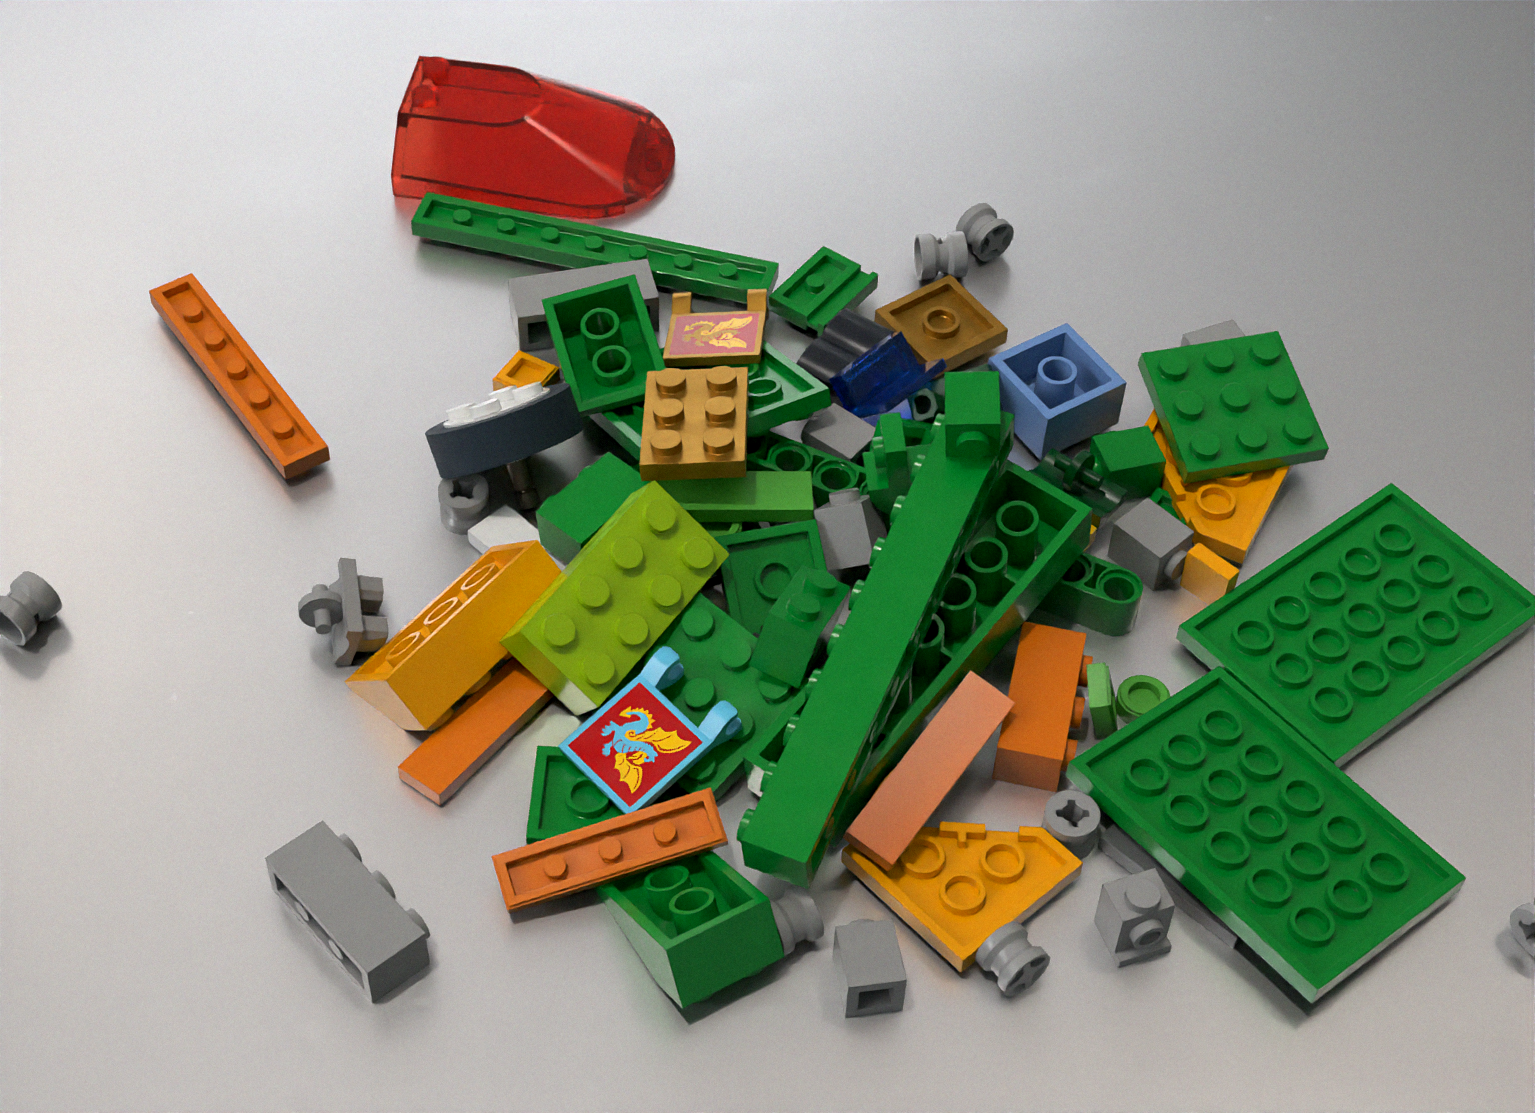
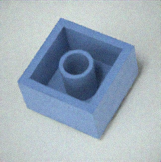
M1068 323L994 355L988 360L992 371H999L1000 401L1003 410L1015 414L1014 433L1040 460L1044 459L1052 448L1059 452L1119 422L1127 382Z

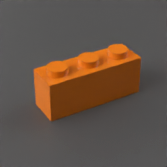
M1024 621L1008 697L1016 703L1002 722L992 774L993 780L1057 792L1061 771L1066 772L1069 761L1075 758L1078 743L1077 740L1067 739L1069 728L1080 730L1086 698L1075 696L1077 686L1084 688L1088 686L1086 665L1092 664L1093 657L1083 655L1087 633Z

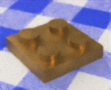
M947 275L875 310L874 322L895 332L894 344L931 380L1006 343L1008 329L951 275Z

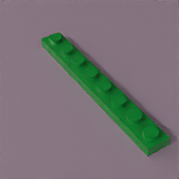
M426 192L411 220L412 235L576 269L648 259L655 285L747 303L748 289H767L768 305L769 295L772 294L778 279L779 263L430 192Z

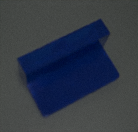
M902 331L885 337L831 377L829 381L844 409L860 419L891 411L948 366L943 358L919 365Z

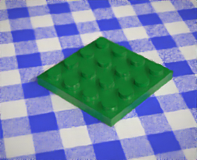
M765 340L763 342L761 363L666 367V369L677 368L680 370L712 369L717 366H728L731 368L748 367L747 437L749 438L763 436L771 428L790 421L808 419L814 412L832 406L830 391L826 385ZM661 348L660 351L663 357L664 348ZM645 400L589 415L591 419L640 462Z

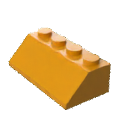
M538 540L492 546L344 682L354 693L403 730L432 731L440 727L452 716L454 710L451 706L464 694L470 695L478 691L491 678L489 670L498 661L513 657L499 641L562 571Z

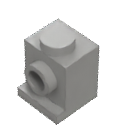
M1156 868L1102 885L1094 923L1118 968L1170 952L1172 945L1167 934L1176 905Z

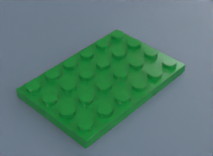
M1390 483L1180 624L1176 639L1211 670L1218 666L1224 669L1339 768L1535 624V595L1393 483Z
M1220 666L1069 761L1065 774L1069 780L1083 793L1090 796L1109 817L1311 1003L1315 1002L1460 891L1466 880V877Z

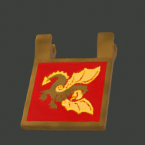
M748 289L747 311L694 313L692 310V292L673 293L672 314L663 352L665 367L761 363L766 320H769L767 289Z

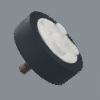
M535 382L520 388L513 385L488 394L489 401L477 405L475 402H470L446 411L448 420L425 432L441 478L470 475L506 464L514 489L518 492L517 497L522 510L541 504L537 490L533 487L534 482L525 458L574 437L583 431L584 425L570 384L562 383L542 387L541 382Z

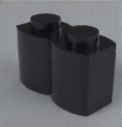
M844 308L830 321L821 337L815 339L805 349L796 364L829 388L831 405L835 403L848 410L854 403L861 404L870 391L872 381L880 373L885 375L891 369L897 355V349L893 348L895 332Z

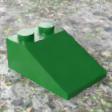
M635 274L541 300L564 381L570 384L581 418L645 400L647 371H661L666 369Z
M712 850L595 887L596 892L656 983L682 1009L693 1003L709 999L714 992L742 978L754 976L760 973L766 966L785 957L769 898Z

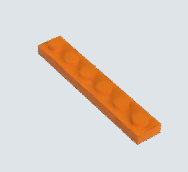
M193 273L149 290L153 307L285 480L330 460L328 445Z

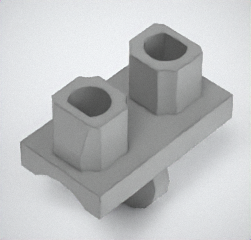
M340 558L338 562L339 579L331 584L329 588L324 584L313 586L312 592L302 597L299 601L298 613L300 620L307 626L315 627L318 634L332 633L334 663L336 665L350 666L356 651L377 652L383 647L388 638L389 631L387 618L367 616L361 613V611L378 613L384 594L382 578L357 575L356 559Z

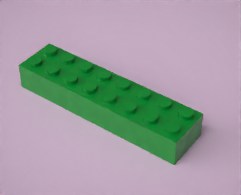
M1007 459L830 842L832 846L836 848L842 841L846 830L870 801L881 782L898 765L970 670L978 676L984 671L1089 545L1092 519L1091 507ZM807 684L743 756L747 787L759 797L762 796L760 784L767 765L770 761L778 762L785 749V746H783V736L793 714L801 715L808 701L805 699Z

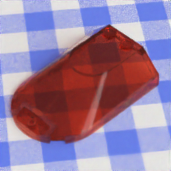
M419 55L397 115L391 169L392 192L395 197L422 200L426 192L546 216L572 219L607 218L624 214L625 206L638 202L641 199L649 202L662 192L674 172L675 146L673 138L664 123L647 108L627 98L512 66Z

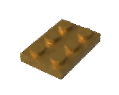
M717 366L712 369L680 370L677 368H667L661 371H647L639 462L641 481L746 477L749 400L748 367L731 368L728 366Z

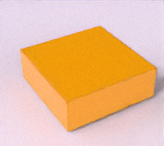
M518 350L492 379L493 391L513 385L520 388L535 382H541L542 387L555 385L560 380V368Z
M1197 543L1187 552L1180 586L1209 606L1236 587L1240 571L1203 544Z

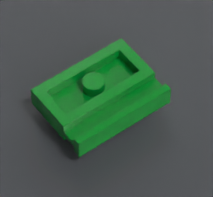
M823 246L769 295L768 309L805 330L809 327L818 331V337H821L825 328L837 313L844 308L851 311L855 310L877 289L878 274L873 271L870 274L861 271L860 264Z

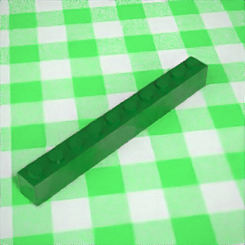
M1000 410V456H983L976 459L962 456L946 457L945 415L938 414L935 418L929 438L931 446L927 454H919L913 464L910 474V490L907 496L899 495L890 516V526L892 527L886 538L879 537L874 544L869 561V567L871 568L866 581L858 580L856 582L848 604V610L851 612L845 624H836L831 633L827 646V655H829L823 670L816 668L812 672L805 692V699L808 701L801 715L793 714L786 726L783 736V746H785V749L779 761H770L764 771L760 784L762 796L755 810L748 808L740 821L736 839L738 842H741L744 866L809 890L1013 448L1015 414Z

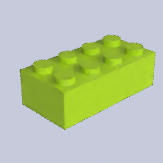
M654 480L633 492L499 642L576 716L591 711L603 703L730 554Z

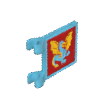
M664 646L654 653L636 678L558 745L560 751L624 814L647 808L710 750L733 738L742 728V722L738 718L737 709L727 701L717 703L697 728L659 691L677 682L684 674V668L679 662V655L668 646Z

